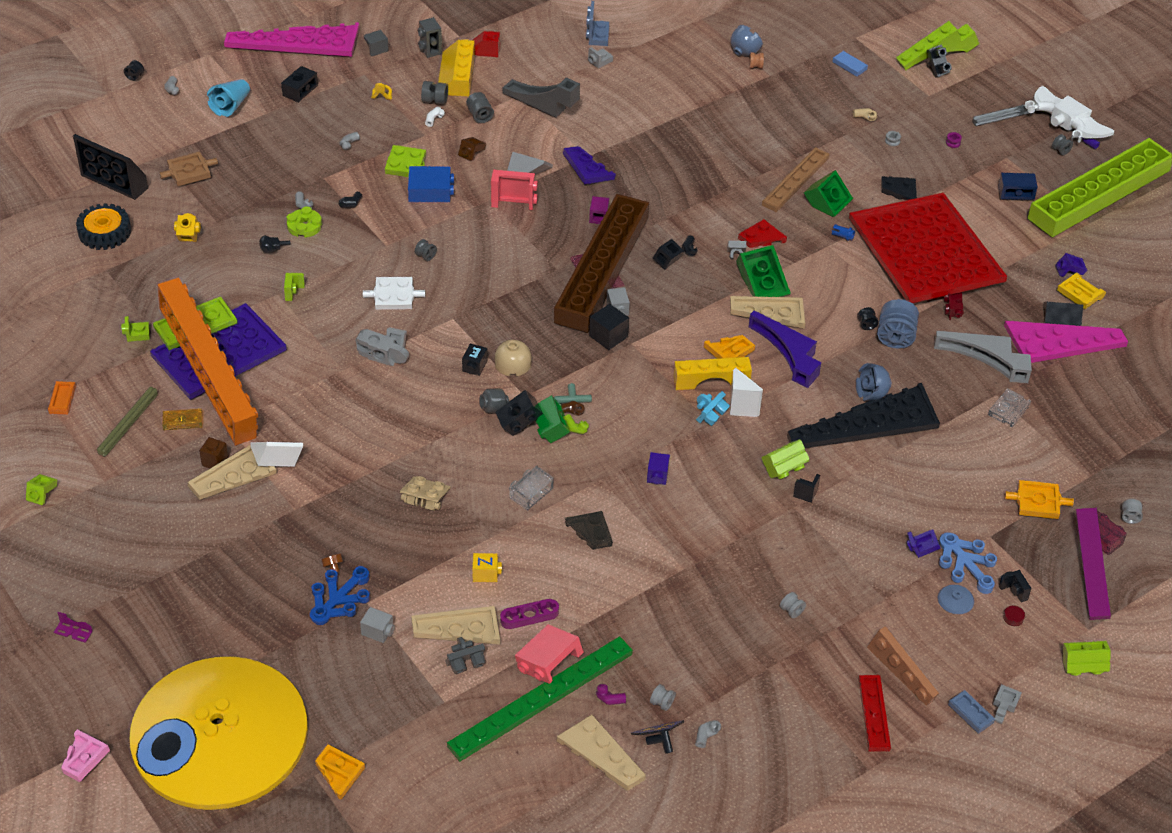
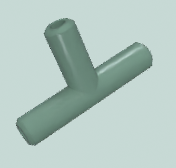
M573 383L568 385V396H554L559 403L592 401V395H576L575 384Z

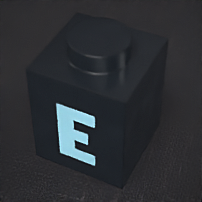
M470 343L462 357V371L480 376L488 361V348Z

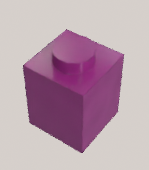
M592 196L589 223H601L609 208L610 198Z

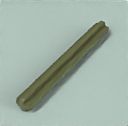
M149 387L99 445L97 448L99 455L105 457L158 395L156 388Z

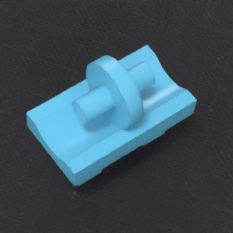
M721 391L713 400H711V394H700L697 397V408H703L704 410L696 420L699 423L704 420L712 426L720 417L713 410L715 409L723 415L730 407L723 399L726 394Z

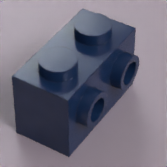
M1001 172L998 183L1000 199L1035 200L1038 188L1035 173Z

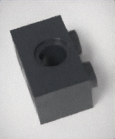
M300 66L281 83L282 95L299 103L318 86L317 72Z
M526 390L495 412L502 428L512 436L519 433L543 414L535 397Z

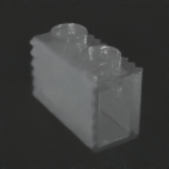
M538 466L531 470L528 469L524 472L521 479L511 483L509 498L528 511L540 499L545 497L548 492L550 493L553 490L554 478Z

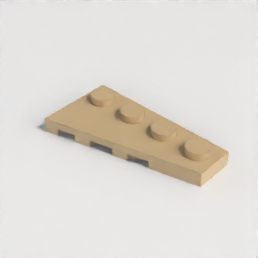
M730 296V312L732 315L750 318V314L755 310L783 325L805 328L803 298Z
M249 445L190 480L188 487L201 500L276 474V468L274 466H258Z
M495 606L411 616L414 638L457 641L458 637H463L464 642L472 640L475 643L500 644Z
M593 715L557 736V742L567 745L574 754L584 757L591 766L601 769L608 778L625 790L629 791L645 780L646 775Z

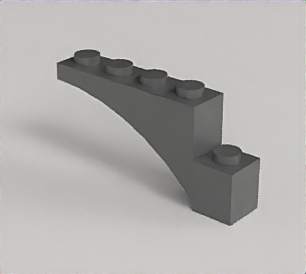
M566 77L561 83L556 85L533 86L512 79L502 87V92L557 117L566 109V106L571 108L580 100V83Z

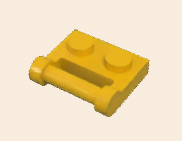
M1079 273L1073 274L1058 285L1057 291L1076 304H1082L1084 309H1087L1096 301L1102 300L1106 294V291L1103 289H1098L1084 280Z

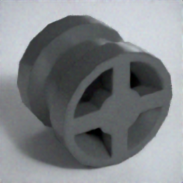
M1063 134L1058 135L1052 143V148L1059 150V153L1062 155L1069 153L1073 147V142L1070 139L1067 140Z
M425 239L420 240L415 247V254L423 256V259L426 261L433 259L437 251V247L434 244H429Z

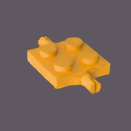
M1019 480L1017 492L1005 491V499L1017 501L1019 515L1059 519L1061 505L1073 507L1074 503L1073 498L1061 496L1059 484Z

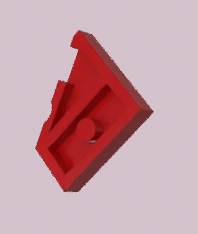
M765 219L738 234V239L746 241V246L749 248L768 246L774 241H781V244L787 242V236Z

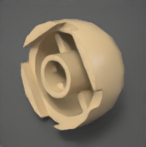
M519 340L503 342L495 353V367L506 376H510V374H516V376L525 374L531 368L532 356L530 349L524 342Z

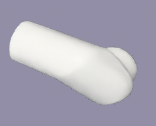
M435 107L427 114L425 125L432 127L435 117L442 118L445 113L441 107Z

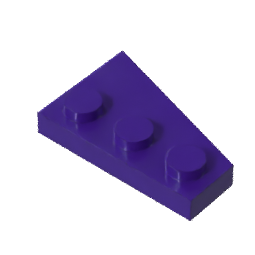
M580 146L564 148L563 155L584 184L615 180L616 174L614 172H608L602 163L598 164L592 160L593 156Z

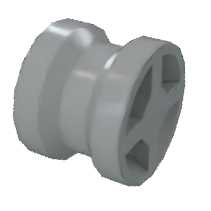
M1128 499L1123 502V520L1129 524L1139 523L1143 518L1141 512L1142 503L1136 499Z
M795 592L787 594L780 603V608L785 611L787 610L791 618L798 617L806 607V602L799 600Z
M659 684L652 693L650 703L659 705L662 710L667 711L672 705L676 693L672 690H666L663 685Z

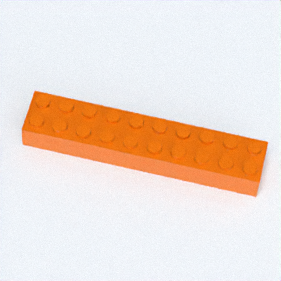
M179 277L158 284L159 309L234 445L236 446L257 438V410L250 405L248 394L242 391L240 380L235 378L233 367L227 364L225 353L219 350L218 341L215 337H212L209 325L204 323L202 312L200 310L197 311L195 300L188 295L189 292L186 284H182Z

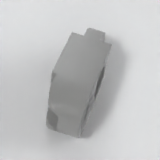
M368 329L361 330L356 337L358 353L369 360L394 366L395 363H405L409 357L407 349L395 344L394 338Z

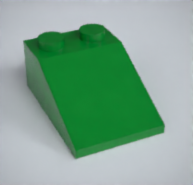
M774 245L740 253L736 263L741 277L753 297H784L791 294Z

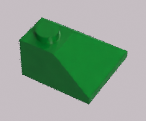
M836 170L813 183L804 192L813 208L831 217H835L853 199Z

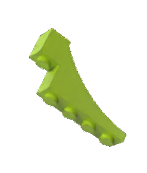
M948 21L901 53L896 59L907 70L929 58L926 51L942 44V47H945L947 52L965 51L967 53L979 45L976 33L967 23L957 30Z

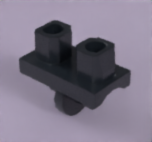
M942 44L926 50L930 60L927 64L932 66L935 78L950 72L952 67L946 60L947 51L945 47H942Z

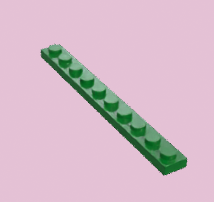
M620 636L552 677L553 681L550 684L542 683L447 742V748L461 762L633 654L632 648Z

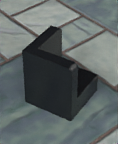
M816 474L813 482L802 478L800 480L797 479L793 497L812 503L819 488L821 475Z

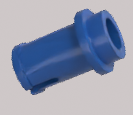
M837 224L833 226L839 232L832 230V235L845 238L846 241L853 240L855 236L853 228H845Z

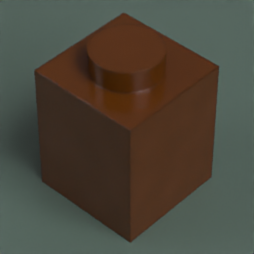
M208 437L199 450L202 466L209 469L229 458L226 442Z

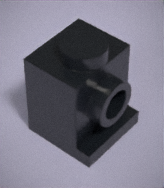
M670 239L658 248L653 259L666 270L668 266L679 260L684 250L673 239Z

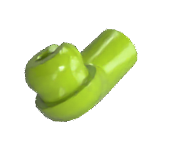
M570 414L564 416L570 432L585 434L587 432L589 424L586 421H580L578 424L575 423Z

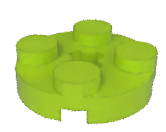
M305 206L287 215V229L294 236L298 237L299 234L304 235V237H311L321 230L322 218L311 207Z

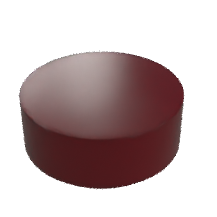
M1014 605L1008 606L1003 615L1004 621L1010 626H1020L1025 618L1024 610Z

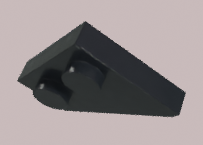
M882 176L881 193L891 195L899 200H902V197L908 200L917 198L916 178Z

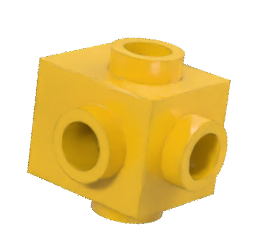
M185 213L178 215L177 221L174 222V231L178 240L197 242V234L201 231V223L198 222L193 214Z

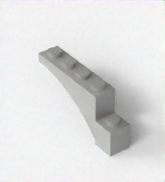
M947 331L936 332L934 349L956 352L982 361L1009 378V382H1029L1032 371L1031 355L1012 353L1011 337Z

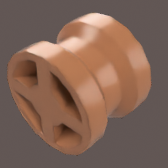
M750 52L749 68L758 67L763 69L764 53L755 54Z

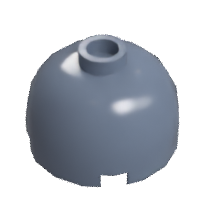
M739 25L734 30L730 42L736 55L750 57V52L756 54L761 49L763 42L756 32L753 34L749 31L751 28L745 25Z
M864 364L859 369V372H861L860 378H856L858 396H863L864 401L884 398L891 388V379L888 371L883 366L877 364Z

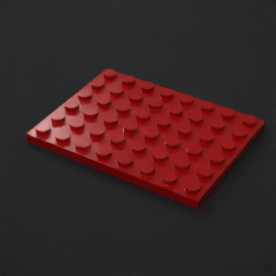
M944 192L849 213V219L905 300L911 303L1007 281L1005 272Z

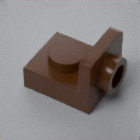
M474 137L462 139L458 155L472 161L475 152L484 150L486 143Z

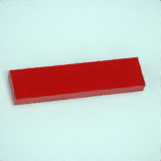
M859 675L858 681L868 752L890 751L891 743L881 676Z

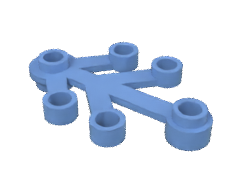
M954 533L942 534L939 542L944 551L940 557L939 565L942 568L951 567V552L953 551L957 556L951 579L957 583L962 582L965 575L963 571L965 565L978 580V591L983 594L991 593L995 585L993 578L989 575H984L974 562L985 564L987 567H994L997 562L996 555L989 553L986 556L962 550V548L973 550L975 553H982L985 547V543L982 540L977 539L969 542L960 540Z

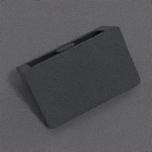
M1044 302L1043 309H1046L1045 323L1082 325V304Z

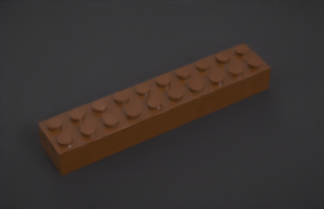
M620 194L615 195L554 307L555 324L589 332L590 316L601 309L607 298V289H611L648 220L649 202Z

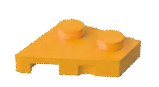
M743 335L732 338H720V342L710 343V340L704 342V348L717 359L745 357L755 350V345Z
M327 744L315 760L317 768L340 800H342L365 769V763Z

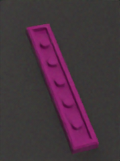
M1097 508L1076 509L1089 620L1111 619Z

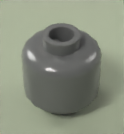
M500 388L486 389L479 397L480 407L486 413H495L509 402L508 395Z

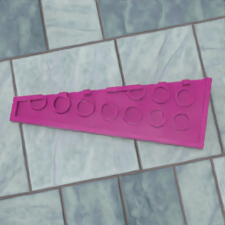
M355 22V25L349 26L341 23L340 26L329 27L328 24L320 28L312 26L289 27V30L279 31V28H276L271 32H263V30H258L254 33L246 31L227 32L224 47L352 57L359 31V23Z

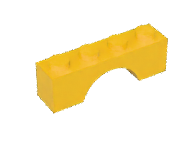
M749 357L675 361L673 374L675 389H695L700 382L709 378H722L732 386L733 370L735 368L751 379L752 368Z

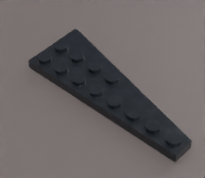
M917 383L916 387L910 389L906 387L902 389V392L894 395L890 393L883 399L871 400L854 406L845 413L838 412L835 413L834 417L828 419L824 417L819 419L817 423L805 424L788 431L787 437L790 443L801 440L804 448L937 429L940 426V422L923 384Z

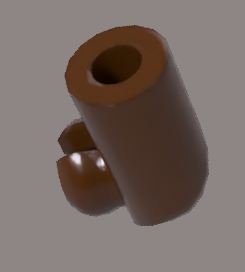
M576 401L561 404L564 413L582 415L585 410L584 405Z

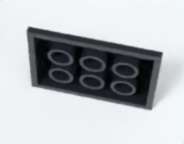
M73 135L81 176L134 200L148 189L146 175L130 158L79 135Z

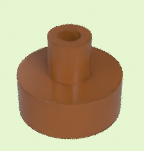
M341 554L323 558L321 561L323 567L330 566V569L338 572V563L343 562Z

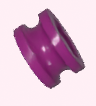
M956 132L949 133L946 145L951 148H958L961 145L962 136Z

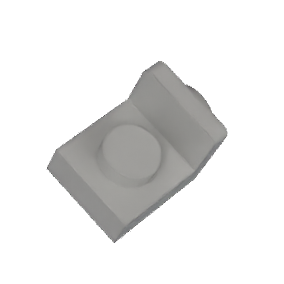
M592 47L588 49V61L598 69L613 61V55L603 48L598 51Z

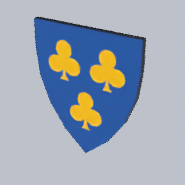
M684 720L631 732V735L660 732L657 735L646 736L647 745L662 743L664 753H671L673 749L668 731L684 723Z

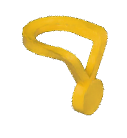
M377 83L372 91L371 98L375 99L381 93L387 100H392V89L388 85Z

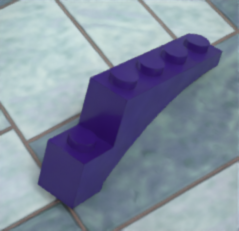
M754 310L750 314L749 328L768 339L781 352L792 371V381L809 388L820 374L821 362L812 358L815 355L817 341Z

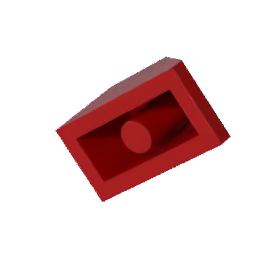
M483 31L473 39L475 56H499L500 32Z

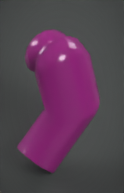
M599 684L597 686L596 696L605 704H626L625 693L612 694L608 691L606 684Z

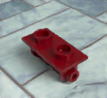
M962 292L951 295L949 293L944 296V302H948V304H945V315H949V320H951V317L960 318L964 314Z

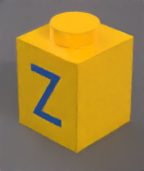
M473 553V582H497L498 574H502V562H498V554Z

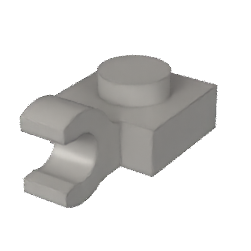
M1001 684L993 705L998 706L995 716L996 722L1002 724L1007 710L1014 713L1022 692Z

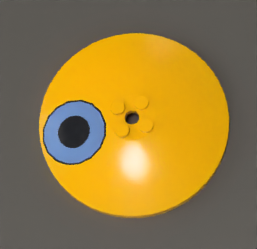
M214 657L199 660L174 670L147 692L132 719L129 738L130 749L138 773L145 783L158 795L175 804L189 808L204 810L226 809L249 803L264 796L288 777L299 762L304 751L308 734L306 709L299 692L279 671L251 659ZM216 718L223 719L220 724L211 723Z

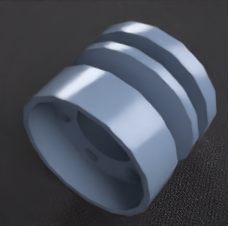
M901 299L886 302L882 306L877 332L879 340L884 345L897 349L912 345L916 339L919 319L917 307L913 303Z

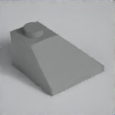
M512 152L507 171L535 173L536 175L552 168L553 164Z

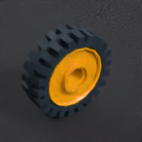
M104 203L103 206L96 204L97 207L90 206V210H83L84 213H80L79 217H77L76 227L79 239L86 247L89 246L91 249H94V247H96V250H100L101 247H103V250H108V247L113 249L115 245L120 246L121 242H126V238L130 237L131 224L128 213L118 205L115 207V204H110V206H108V203Z

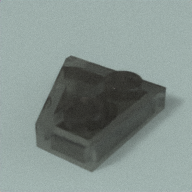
M602 511L565 518V525L567 527L571 526L576 531V535L586 541L591 549L595 550L613 545V540Z

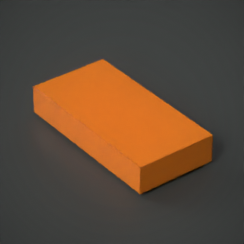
M56 381L48 407L49 414L68 415L76 388L75 382Z

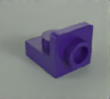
M1065 253L1056 263L1057 271L1061 277H1064L1068 271L1084 275L1087 271L1082 258Z

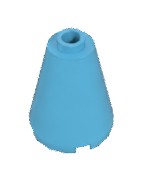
M243 79L214 85L207 92L209 97L208 105L215 114L228 117L236 111L249 94L250 86Z

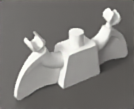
M1041 86L1036 91L1033 101L1025 102V108L1029 113H1034L1035 109L1051 113V124L1053 126L1060 125L1066 130L1075 129L1072 132L1071 140L1078 138V142H1081V138H1103L1114 134L1113 129L1097 123L1090 117L1091 109L1070 96L1060 99L1044 86Z

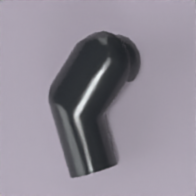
M356 191L352 197L340 199L338 204L341 208H355L363 195Z
M688 235L682 244V249L686 255L692 257L695 256L698 249L697 247L694 248L695 245H693L695 238L692 235Z

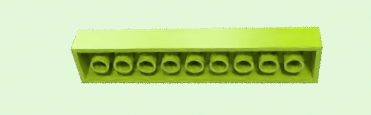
M1148 138L1032 202L1028 219L1051 237H1054L1169 172L1172 166V153Z

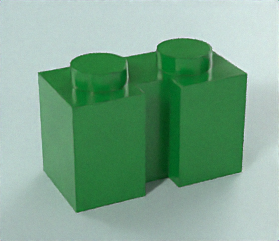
M552 395L538 403L543 414L535 422L539 426L537 430L542 439L546 438L550 443H553L570 433L567 421L563 417L565 415L562 406Z

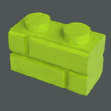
M801 440L793 441L761 458L769 477H778V479L788 476V471L792 469L795 472L804 468V463L810 460Z
M1107 641L1063 644V665L1066 673L1078 676L1082 673L1091 672L1092 674L1099 675L1110 671L1111 651Z

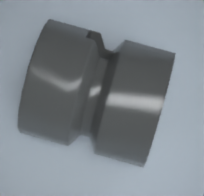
M424 81L421 101L426 103L435 101L436 104L445 105L448 97V84L440 82L435 84L432 81Z
M476 92L467 98L466 105L476 122L486 123L492 119L494 110L485 94Z

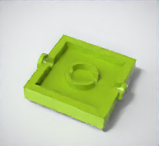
M393 145L388 156L385 174L409 177V166H425L426 150Z

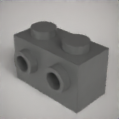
M434 17L419 21V28L417 29L420 41H418L419 49L424 52L427 58L441 55L442 34L440 25Z

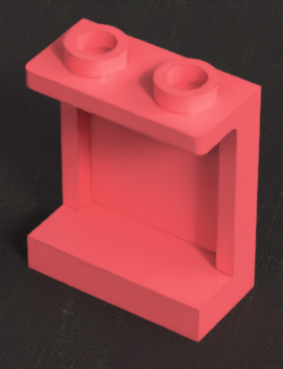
M493 170L491 178V207L498 208L499 201L528 203L529 210H533V205L537 204L538 194H535L538 187L535 173Z
M548 624L514 656L521 673L528 674L539 681L550 684L553 681L550 672L566 656L571 654L579 657L584 652L578 636Z

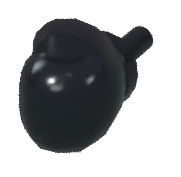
M264 235L259 239L260 249L264 253H273L280 249V245H290V241H279L278 237L274 238Z

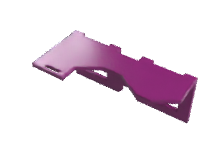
M57 612L60 623L53 633L65 637L71 635L72 639L86 643L93 632L92 627L86 622L73 621L65 613Z

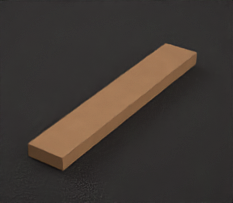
M815 147L762 201V206L777 212L829 159L830 154Z

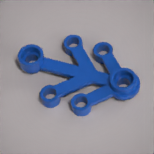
M356 567L352 573L353 576L338 591L336 585L338 580L337 571L333 569L326 571L325 579L328 583L330 599L325 604H323L322 598L324 585L322 583H314L311 589L315 597V607L310 611V619L315 624L324 625L329 621L330 617H352L356 614V605L354 603H367L369 601L370 595L366 589L359 590L357 594L347 595L356 585H364L369 581V571L365 567ZM345 604L343 608L333 609L336 605Z

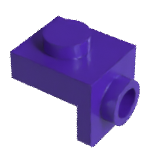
M933 529L915 537L911 531L907 533L910 539L907 541L908 547L911 552L915 551L918 558L941 549Z

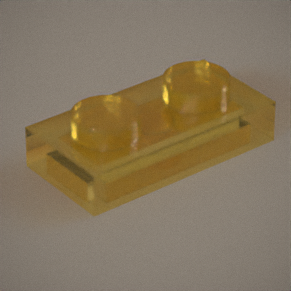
M202 408L163 411V431L202 428Z

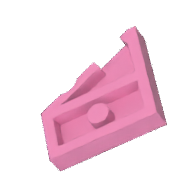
M77 729L74 733L75 741L73 746H69L67 758L64 760L61 769L65 775L80 782L103 759L110 749L107 744Z

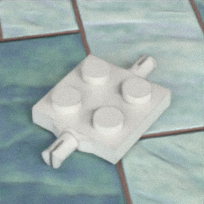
M376 277L374 290H363V298L374 297L376 310L412 309L414 297H425V290H414L412 277Z

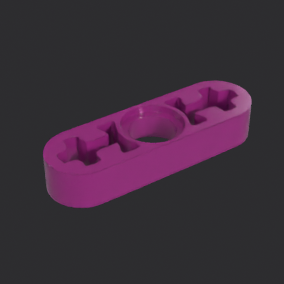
M545 599L506 608L500 613V624L505 629H514L553 620L559 615V604L554 599ZM526 611H533L535 615L527 617L524 613Z

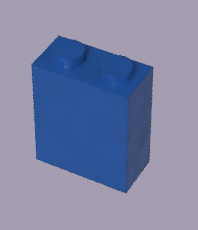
M409 166V202H450V195H454V185H451L454 184V173H451V166Z

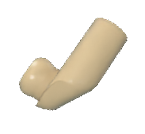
M869 108L853 109L854 118L863 117L868 121H874L877 118V113Z

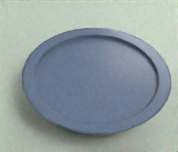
M948 585L943 587L938 593L940 606L949 613L965 614L974 606L975 601L972 593L963 586Z

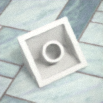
M737 368L733 370L730 415L757 417L760 415L763 389Z
M251 442L250 446L258 466L294 467L303 448V443Z

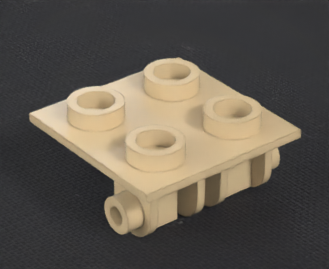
M414 476L400 490V493H402L401 500H404V503L419 506L421 501L422 508L425 507L433 511L439 510L441 502L438 501L447 493L451 486L445 485L440 481L433 482L421 476Z

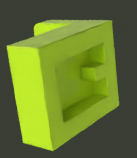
M303 273L285 274V301H292L293 294H296L297 288L305 287Z
M125 316V323L121 324L122 334H126L127 342L150 340L149 322L130 323L129 316Z
M39 474L28 481L26 500L39 505L45 504L46 493L57 487V479Z

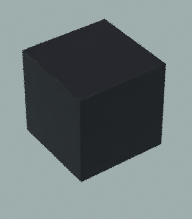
M610 303L590 316L589 336L607 350L612 349L628 338L629 317Z

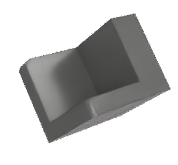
M381 30L364 35V39L369 44L371 56L388 52V38Z

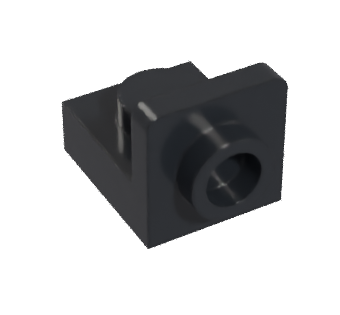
M1016 570L1003 574L999 583L1000 590L1011 587L1012 593L1018 597L1020 602L1028 601L1031 586L1022 572Z

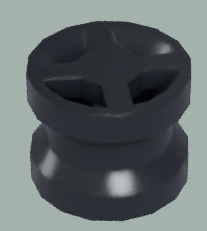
M132 60L123 71L129 80L136 81L139 75L144 73L145 69L139 61Z
M863 308L857 314L862 329L872 330L877 327L879 321L873 308Z

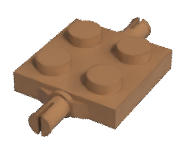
M200 152L167 160L169 170L159 172L160 178L172 177L177 186L211 178L208 167L218 165L216 157L206 160Z

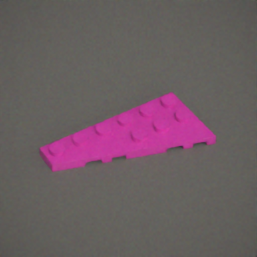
M1005 321L1004 327L1019 354H1030L1031 363L1127 347L1128 344L1124 333L1118 328Z

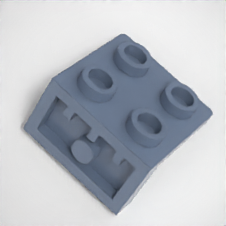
M591 1V6H588L586 38L589 39V45L608 46L609 22L594 21V1Z

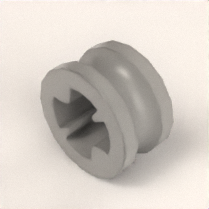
M889 131L886 133L885 142L890 146H897L900 144L901 134L897 131Z

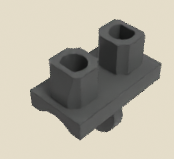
M458 637L457 644L451 646L453 653L447 654V659H445L446 665L451 666L455 675L466 671L464 661L471 659L473 668L482 667L485 664L484 644L473 646L472 640L464 642L463 637Z

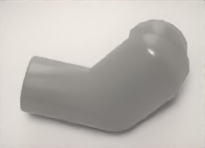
M170 76L164 86L165 90L172 95H176L179 91V88L175 86L177 82L176 77Z
M358 132L345 135L340 140V146H342L343 150L349 149L351 142L360 139Z
M713 720L702 724L698 728L695 745L699 748H705L707 738L720 731V722Z

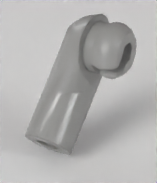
M297 192L295 194L296 207L302 209L308 206L312 209V200L308 202L309 199L304 201V194Z

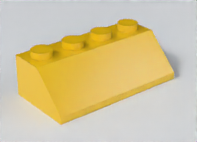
M457 40L442 53L438 82L448 84L449 96H470L475 57L474 40Z

